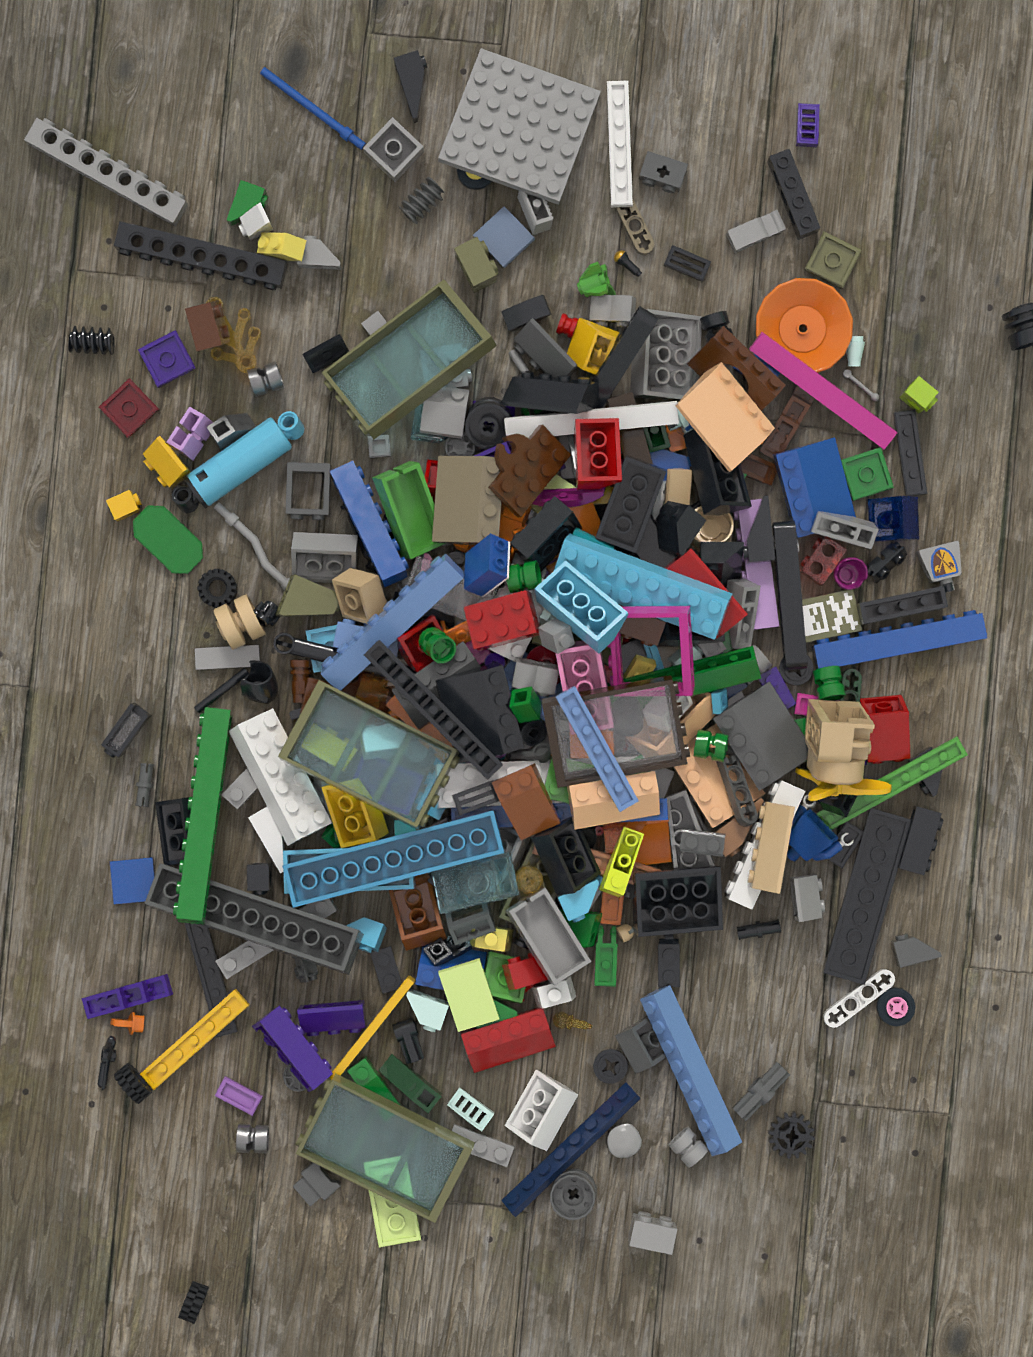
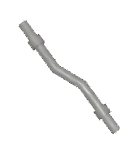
M218 502L214 509L226 519L225 522L230 527L234 526L251 542L261 566L281 584L280 587L285 591L290 578L287 579L268 561L258 537L239 521V517L234 512L231 513Z

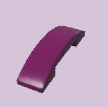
M606 487L588 490H577V488L543 489L532 504L543 507L547 501L555 496L567 507L581 506L604 496Z

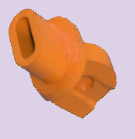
M132 1012L128 1019L111 1018L110 1025L128 1027L130 1035H133L134 1032L143 1033L144 1015H135V1012Z

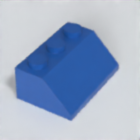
M425 945L422 947L415 985L444 990L438 974L439 970L479 958L484 969L487 952L471 949L447 963L434 966L423 951L428 946Z

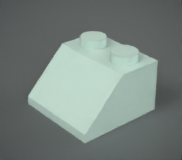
M410 988L406 996L419 1023L424 1025L423 1029L435 1032L436 1029L441 1030L449 1007L448 1001Z

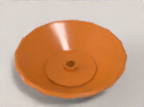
M795 278L777 285L763 299L756 315V337L761 332H764L817 373L830 369L845 355L852 339L853 318L846 300L834 287L817 279ZM804 325L806 332H800L799 326Z

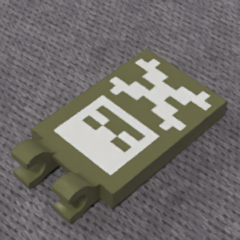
M853 589L802 600L806 643L862 631ZM778 611V620H780V612H779V611Z

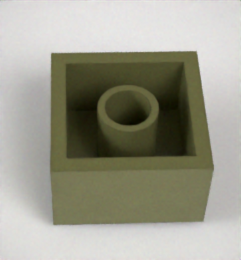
M475 237L454 248L455 257L474 293L497 282L498 268L494 260L489 261V250L484 240L480 242L478 237Z

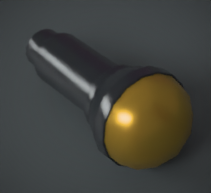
M620 250L615 253L614 261L616 264L626 267L637 277L642 274L640 269L629 260L626 251Z

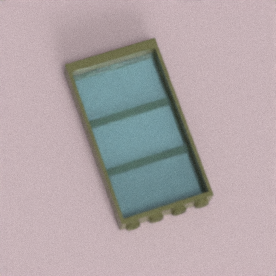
M443 279L325 369L322 374L326 378L324 384L330 392L336 391L337 395L335 398L343 407L346 404L349 408L346 412L352 420L358 419L360 422L358 427L365 436L369 434L374 440L497 345L488 331Z
M320 680L316 684L278 755L280 760L417 830L421 826L425 827L430 817L428 815L430 808H434L440 798L438 793L441 787H446L450 779L448 774L451 768L455 769L460 760L457 749Z
M335 1073L333 1079L328 1078L323 1088L326 1091L324 1097L319 1096L314 1106V1109L317 1110L315 1115H310L304 1126L308 1128L305 1135L301 1133L295 1144L298 1146L296 1154L435 1223L473 1150L475 1142Z

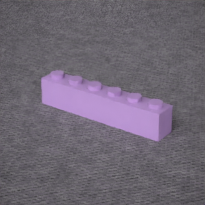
M761 499L750 500L752 507L733 512L734 520H738L739 526L738 529H735L736 540L744 542V546H746L745 542ZM742 559L744 571H741V579L745 578L761 586L754 630L779 627L771 561L747 564V559Z

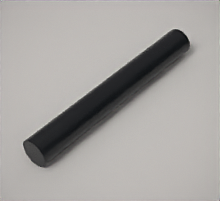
M246 668L241 669L194 706L195 710L201 713L205 707L210 706L239 683L241 679H244L249 674Z

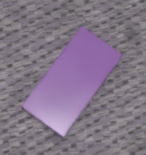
M227 1076L224 1077L215 1094L216 1097L253 1116L263 1097Z

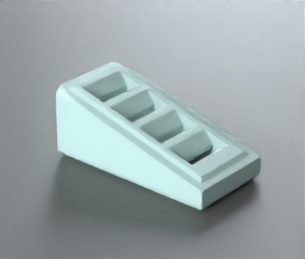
M460 1087L447 1104V1106L481 1132L494 1115L492 1110ZM461 1096H464L465 1099L460 1104V1106L457 1107L455 1104ZM467 1102H472L467 1111L464 1112L462 1109L465 1107ZM475 1106H477L479 1109L477 1110L475 1115L471 1117L470 1113L473 1111ZM482 1112L486 1113L479 1123L477 1119Z

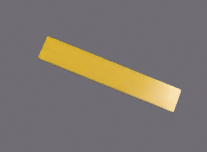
M408 976L332 1071L333 1074L329 1077L330 1079H333L335 1073L341 1076L414 984L415 979L412 976Z
M234 989L141 1072L140 1075L155 1090L250 1004L237 989Z

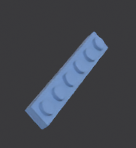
M573 686L555 696L618 811L621 812L639 801L576 687Z

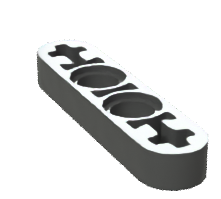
M728 745L726 755H729V758L725 757L724 762H716L735 818L741 826L748 827L757 821L758 814L739 758L732 747ZM729 771L736 773L737 781L730 779ZM736 791H740L744 795V801L737 799ZM744 814H745V815H749L750 818H749V819H748L747 817L745 818V817H744Z

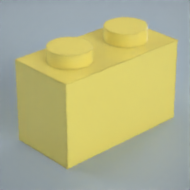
M261 232L258 240L257 254L286 261H302L307 240L288 233Z

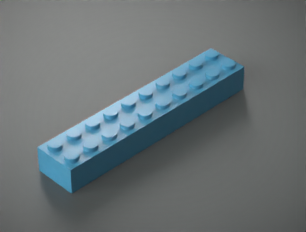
M493 810L285 864L282 867L294 908L505 853L495 811Z

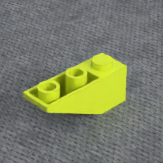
M623 827L605 869L599 887L600 891L616 897L624 895L644 836L643 833Z

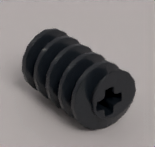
M74 326L72 332H70L68 343L70 353L74 348L76 353H80L83 348L86 354L91 349L93 354H97L99 349L103 355L107 354L108 349L110 355L114 354L115 338L111 328H108L106 334H104L102 327L99 328L98 333H95L94 327H91L89 333H87L85 326H82L81 332H78L77 327Z

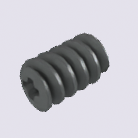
M430 177L426 178L428 185L425 183L420 184L422 191L415 188V196L409 194V202L403 200L401 202L403 208L399 207L404 215L415 224H418L417 216L425 218L423 210L428 213L431 212L429 204L436 207L435 199L443 200L441 193H444V191Z

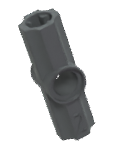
M776 1062L762 1077L757 1078L749 1086L748 1092L732 1107L733 1110L742 1119L747 1121L761 1105L764 1106L771 1100L776 1093L775 1091L785 1082L790 1074Z

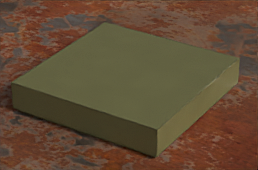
M823 231L804 270L843 289L862 250Z

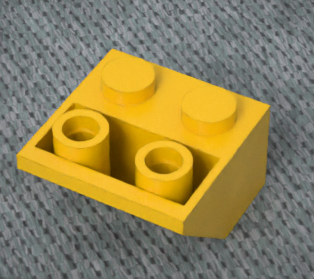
M579 318L567 354L579 368L596 375L614 347L620 332Z

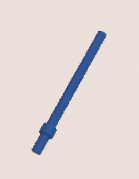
M266 67L261 70L260 74L338 132L343 140L346 142L350 141L360 150L366 145L363 140L353 134L354 131L341 125Z

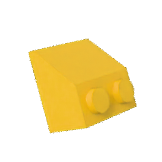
M161 436L157 437L143 453L146 458L143 462L151 471L154 469L159 474L157 479L164 488L169 486V488L173 489L184 480L183 477L190 473V470Z

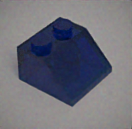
M894 496L868 499L869 521L873 522L879 529L874 542L919 540L918 497Z

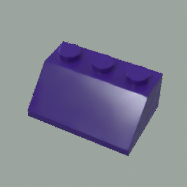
M365 1000L300 1005L297 1010L299 1025L306 1033V1036H318L319 1032L328 1031V1035L340 1034V1030L348 1029L349 1033L362 1032V1028L367 1026Z

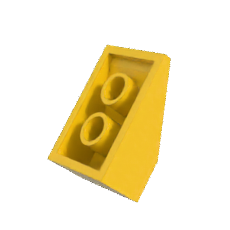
M359 778L339 782L345 787L372 800L371 795ZM331 785L321 787L341 848L377 841L389 833L382 811Z

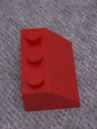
M619 418L575 419L574 440L577 490L601 489L622 482Z

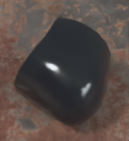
M250 660V673L244 679H241V695L251 701L269 704L278 694V683L275 674L267 663Z

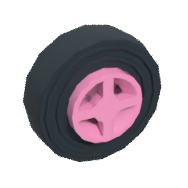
M894 987L880 995L876 1008L883 1022L897 1027L905 1025L912 1019L916 1006L909 992L902 988Z

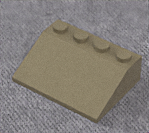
M438 456L432 542L475 546L490 533L499 537L501 500L488 488L501 472L496 465L495 457Z

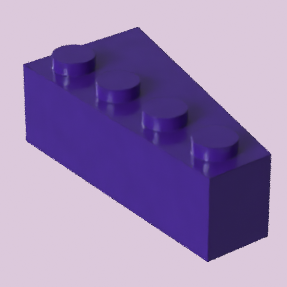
M278 1006L252 1025L256 1032L258 1030L262 1031L263 1040L266 1044L273 1048L276 1047L280 1060L286 1065L290 1063L292 1066L290 1071L308 1092L313 1091L333 1074L331 1072L332 1067L326 1059L320 1058L317 1054V1047L311 1041L308 1042L306 1040L303 1029L299 1025L295 1026L290 1018L292 1016L289 1011L284 1007Z

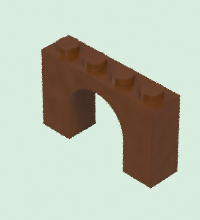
M724 326L687 363L700 377L707 370L721 362L736 367L743 373L748 382L747 394L761 411L786 386Z

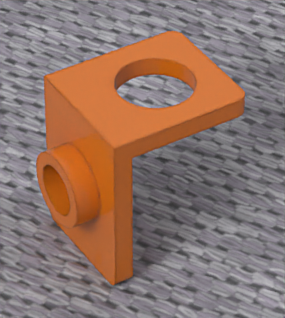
M444 620L440 621L444 633L454 640L456 646L463 641L464 643L471 641L467 620L451 629H448Z

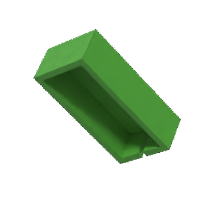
M409 461L393 468L394 471L388 470L372 477L393 536L399 545L401 557L413 559L446 543L432 542L434 502L420 463Z

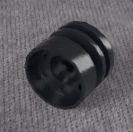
M1031 302L1017 306L1002 315L1003 321L1013 320V322L1005 325V329H1016V332L1008 337L1012 351L1033 346V303Z

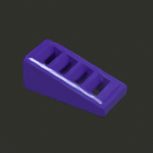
M798 103L796 146L817 148L820 104ZM802 110H814V114H802ZM802 118L814 119V122H802ZM802 126L813 127V130H803ZM802 134L813 135V138H803Z

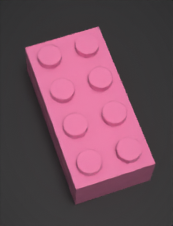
M582 640L576 641L573 646L556 654L563 692L573 686L576 687L578 692L608 687L602 651L598 654ZM610 696L584 701L599 730L614 728ZM569 723L571 735L575 734L572 726Z

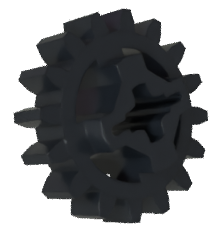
M792 1111L791 1116L784 1112L783 1118L777 1115L776 1119L778 1122H771L773 1130H768V1134L773 1135V1137L768 1139L769 1143H775L772 1149L774 1151L780 1149L779 1156L786 1153L788 1159L791 1158V1154L799 1158V1152L806 1155L805 1148H812L809 1140H815V1137L810 1135L814 1128L808 1127L811 1123L809 1119L803 1121L804 1115L800 1114L799 1117H796L795 1111ZM788 1122L787 1126H785L783 1129L780 1128L782 1124ZM797 1122L804 1127L805 1132L797 1129ZM793 1128V1132L796 1134V1136H793L792 1140H789L786 1134H790ZM777 1138L784 1139L785 1148L779 1144ZM803 1142L799 1147L795 1148L797 1143Z

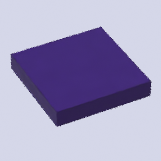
M176 330L138 349L158 388L196 369Z

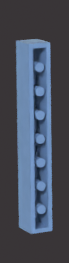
M444 554L441 558L439 556L436 557L426 572L421 571L415 577V582L410 587L406 585L399 592L400 596L393 601L391 599L383 607L384 611L379 615L374 614L364 629L359 628L353 634V639L348 644L344 642L337 649L338 653L334 657L329 656L321 664V675L334 688L341 691L371 663L364 654L378 640L388 648L464 578V571L447 554Z
M671 986L657 989L641 998L640 1001L644 1011L649 1018L711 1156L728 1152L742 1143V1140Z

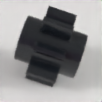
M260 601L253 610L257 614L256 617L260 625L263 627H268L269 624L274 626L280 618L275 615L278 606L271 601H266L265 603Z

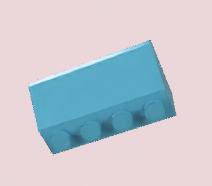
M564 561L534 589L536 601L558 620L570 625L572 632L598 654L615 639L628 616L626 610L567 561Z

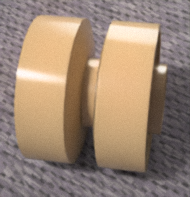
M701 506L695 509L697 513L706 519V522L690 545L700 552V542H731L734 523L730 513L720 516L704 515Z
M247 594L234 599L237 611L235 613L227 604L213 609L217 619V627L223 639L227 640L232 650L246 644L243 634L245 631L252 640L266 635L264 627L260 625L256 617L257 614L253 611L255 608Z

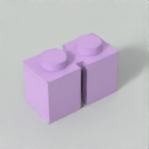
M189 407L179 423L191 434L187 435L176 426L166 443L180 454L194 461L203 447L202 440L207 441L210 436L207 426L213 422L204 414Z

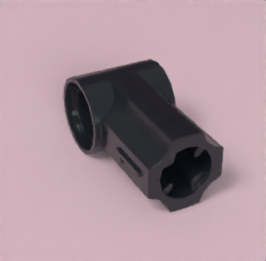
M413 1017L392 1024L406 1063L409 1064L423 1059L424 1054L417 1037L419 1034Z

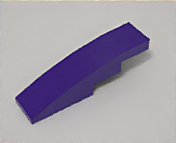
M168 974L81 999L87 1019L171 996L173 992Z

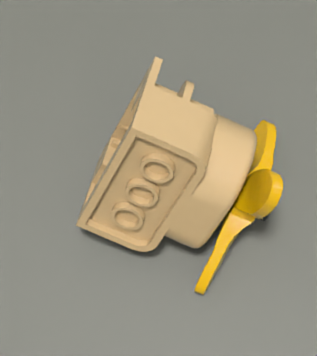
M808 699L805 743L808 747L807 768L809 770L796 767L795 773L812 780L818 785V787L809 792V801L823 798L839 799V794L882 795L891 792V784L880 780L863 778L865 760L868 759V754L871 753L870 733L873 732L875 724L860 702Z

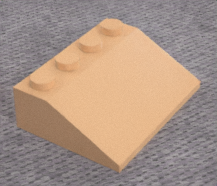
M722 362L707 370L675 405L728 472H731L775 429Z
M717 724L705 730L711 731L712 735L716 733L723 734ZM695 736L688 743L690 757H687V764L673 768L709 826L714 828L733 816L734 812L717 762L711 760L709 756L706 759L694 757L697 737ZM740 762L754 802L763 796L765 792L763 789L758 790ZM729 771L730 779L737 781L736 773ZM736 791L737 799L744 801V795L740 791Z

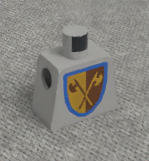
M959 541L917 551V557L929 583L939 581L940 586H944L945 593L954 591L952 578L962 574Z

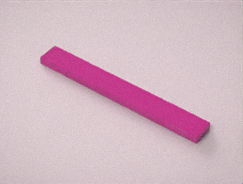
M761 332L750 346V351L884 450L897 434V431L764 332Z

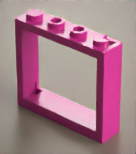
M690 606L622 607L628 612L627 618L679 617L683 682H677L679 694H675V696H692L695 690ZM619 630L615 639L607 646L611 648V655L608 658L609 668H612L613 676H610L611 686L631 683L623 681ZM662 686L614 696H666L665 688Z

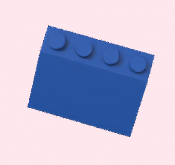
M835 437L773 454L790 521H795L797 538L814 534L811 532L818 511L856 517Z

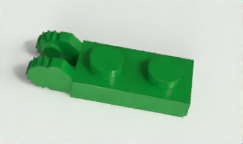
M600 925L595 952L594 986L616 987L618 945L616 943V926H611L610 929L611 943H603L604 928Z

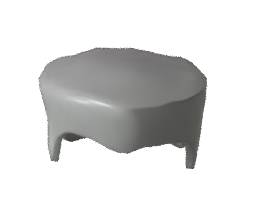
M629 1123L621 1124L611 1129L607 1138L608 1149L617 1158H628L635 1155L642 1144L639 1132Z

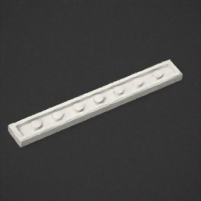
M677 401L592 409L578 414L560 412L504 418L506 436L517 433L529 438L535 429L543 424L553 436L574 434L575 419L619 418L620 430L679 424L678 409L675 406Z

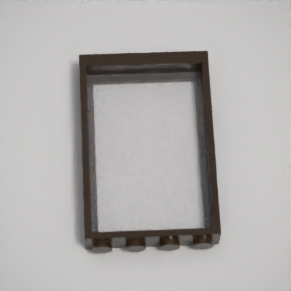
M671 675L579 692L625 776L687 764V757H690L689 745L684 744L683 736H687L685 723L680 724L679 715H683L681 702H676L675 694H679L678 683L672 680ZM555 696L543 698L542 707L558 788L601 780Z

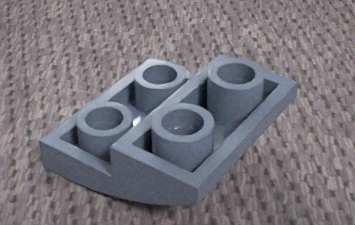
M502 207L473 234L474 238L478 237L480 242L484 240L489 254L503 268L510 264L535 240L531 233L505 207Z

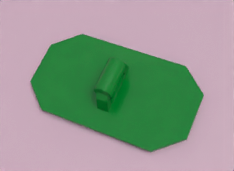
M147 505L133 520L134 537L171 573L188 574L203 559L202 542L165 506Z

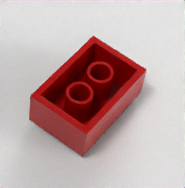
M527 590L464 607L474 650L482 651L539 635L538 627L540 626L532 593Z

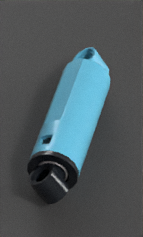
M291 411L282 413L279 416L278 423L271 417L266 419L183 477L188 486L180 485L176 487L172 493V500L184 513L194 512L198 508L199 502L206 509L289 451L292 445L288 439L296 440L303 435V423Z

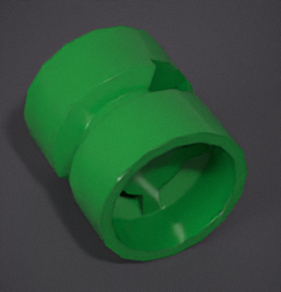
M536 560L524 562L521 567L519 564L509 565V578L506 582L510 593L524 591V588L534 590L542 582L540 567Z
M427 628L419 637L420 649L435 662L443 664L454 657L456 643L439 628Z
M828 666L813 671L815 684L819 685L816 689L818 700L836 701L846 697L844 685L840 683L842 679L840 666Z
M699 729L695 741L694 757L706 759L709 756L713 761L724 762L729 735L721 733L712 735L711 731Z

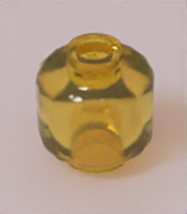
M522 866L515 873V885L525 894H534L543 885V875L534 866Z

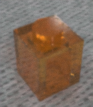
M363 672L355 698L379 709L381 701L386 702L389 690L386 689L388 680Z

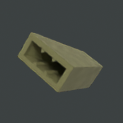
M294 574L290 576L275 615L278 617L333 615L339 611L340 606L335 591Z

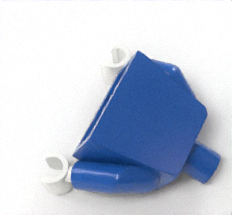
M808 795L804 796L803 805H799L792 822L789 839L791 848L787 851V856L794 862L800 856L805 861L811 858L815 861L830 859L840 852L843 846H849L854 841H850L849 844L845 843L843 838L849 834L845 833L838 842L839 837L811 810V808L815 807L816 801L810 805L806 803Z

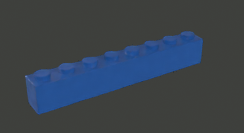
M976 610L963 612V617L955 618V614L942 616L943 621L934 622V618L921 620L922 625L913 626V622L900 624L901 629L892 630V626L879 628L880 633L871 634V630L858 632L859 637L850 638V634L837 636L838 641L829 642V638L816 640L817 645L812 646L816 670L828 666L841 667L986 639L987 633L983 613L976 614Z

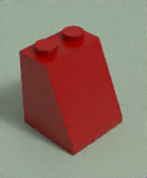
M902 694L860 698V704L875 724L873 732L870 733L871 753L868 754L867 762L880 764L883 761L901 762L904 759H910L909 711Z

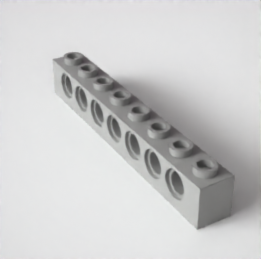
M36 118L24 139L28 145L169 224L177 226L188 206L184 200V195L177 191L169 192L166 190V185L157 180L154 183L147 179L148 176L139 170L136 173L128 169L130 166L119 159L117 162L110 159L111 155L100 149L98 152L92 149L93 145L86 140L81 139L78 141L74 139V134L64 128L62 131L56 129L55 124L50 120L44 118L42 121ZM51 135H56L57 139L55 143L48 144V137ZM68 146H75L74 153H65ZM87 156L94 157V161L90 165L84 164V159ZM106 166L113 167L109 175L102 174ZM126 176L131 177L130 184L126 186L121 185L122 178ZM143 187L150 188V192L146 196L139 194L140 189ZM162 197L169 199L165 206L158 205V201Z

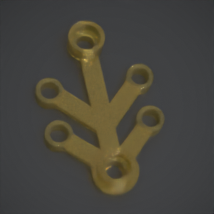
M211 297L206 302L208 303L215 300H219V303L222 305V308L224 309V304L222 300L218 297ZM242 308L238 311V322L235 332L225 314L223 317L230 333V342L223 345L233 347L237 355L223 352L221 348L215 347L211 350V357L215 361L225 360L235 363L239 371L247 373V370L253 369L257 365L253 352L257 340L261 337V331L258 327H251L248 330L249 340L244 350L241 340L246 322L251 318V313L247 308ZM243 311L248 312V317L245 319L240 316ZM253 330L259 332L257 337L251 336ZM217 350L221 351V356L215 358L214 352ZM244 359L250 360L248 366L242 364Z

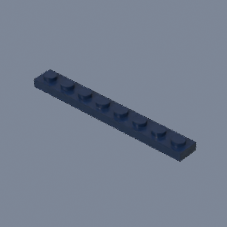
M627 1082L501 1200L512 1215L518 1216L641 1099Z

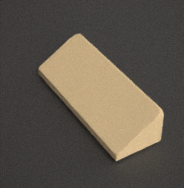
M683 468L667 470L665 503L671 501L690 505L692 470Z

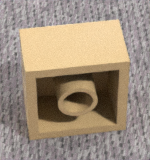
M349 568L332 579L342 617L368 624L367 622L374 614L379 615L384 611L383 607L387 600L383 593L379 575Z

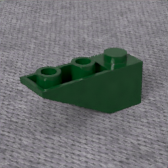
M393 1054L389 1056L379 1069L380 1073L427 1113L432 1110L442 1097V1093Z

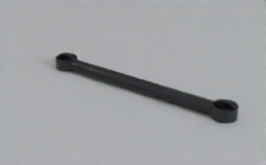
M288 633L278 634L273 644L275 650L282 655L292 654L324 662L329 656L334 657L338 653V648L295 638ZM282 636H287L292 639L293 643H286L278 639ZM277 645L289 647L291 649L289 651H281L278 649ZM372 663L362 671L386 678ZM405 665L413 674L417 673L411 667Z

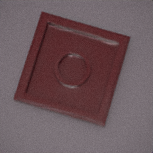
M130 378L99 406L102 412L128 439L160 410Z

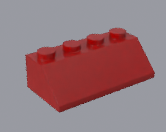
M692 548L687 550L683 556L680 555L673 559L665 567V569L729 592ZM733 596L716 638L722 636L748 615Z
M538 1007L518 1013V1016L478 1029L474 1027L461 1032L466 1053L474 1073L556 1047L544 1008Z

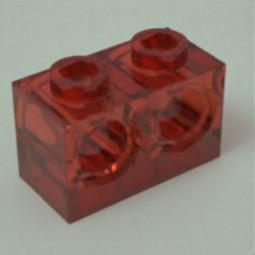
M824 536L823 539L819 537L812 546L814 549L812 555H806L800 563V566L803 567L800 573L819 586L825 583L847 551V549L827 536ZM829 545L832 547V556L827 557L823 554V546ZM812 563L820 565L821 571L819 574L811 572L810 565Z

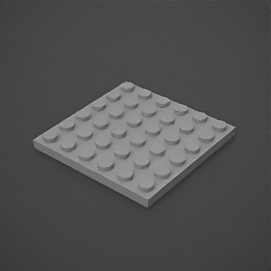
M481 48L440 151L438 162L559 205L601 91Z

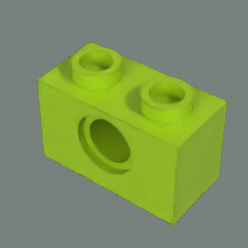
M918 376L899 398L919 414L923 410L927 412L938 400L935 396L939 392Z

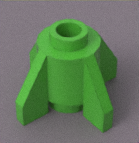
M598 262L590 264L581 277H579V282L577 283L578 290L581 295L584 294L587 298L591 296L616 295L615 290L610 285L606 264L601 266Z

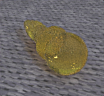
M557 1012L553 1016V1024L559 1029L567 1028L570 1030L574 1027L585 1030L592 1028V1025L588 1022L574 1019L573 1015L568 1016L565 1012Z

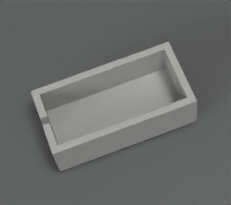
M541 887L525 897L527 902L520 900L505 911L550 984L556 985L589 964L591 960L547 889Z

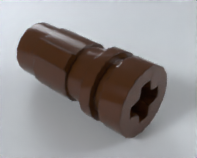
M311 659L290 660V667H292L290 674H292L293 703H302L306 681L309 674H311V670H309Z

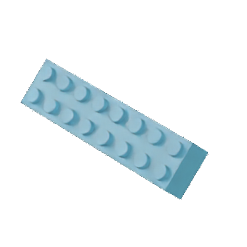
M571 533L564 539L555 569H557L564 561H567L612 600L623 606H690L692 632L714 640L720 631L733 594L617 550L577 537ZM679 617L657 618L679 626Z

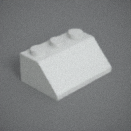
M535 1070L505 1126L529 1144L547 1151L578 1094L539 1070Z

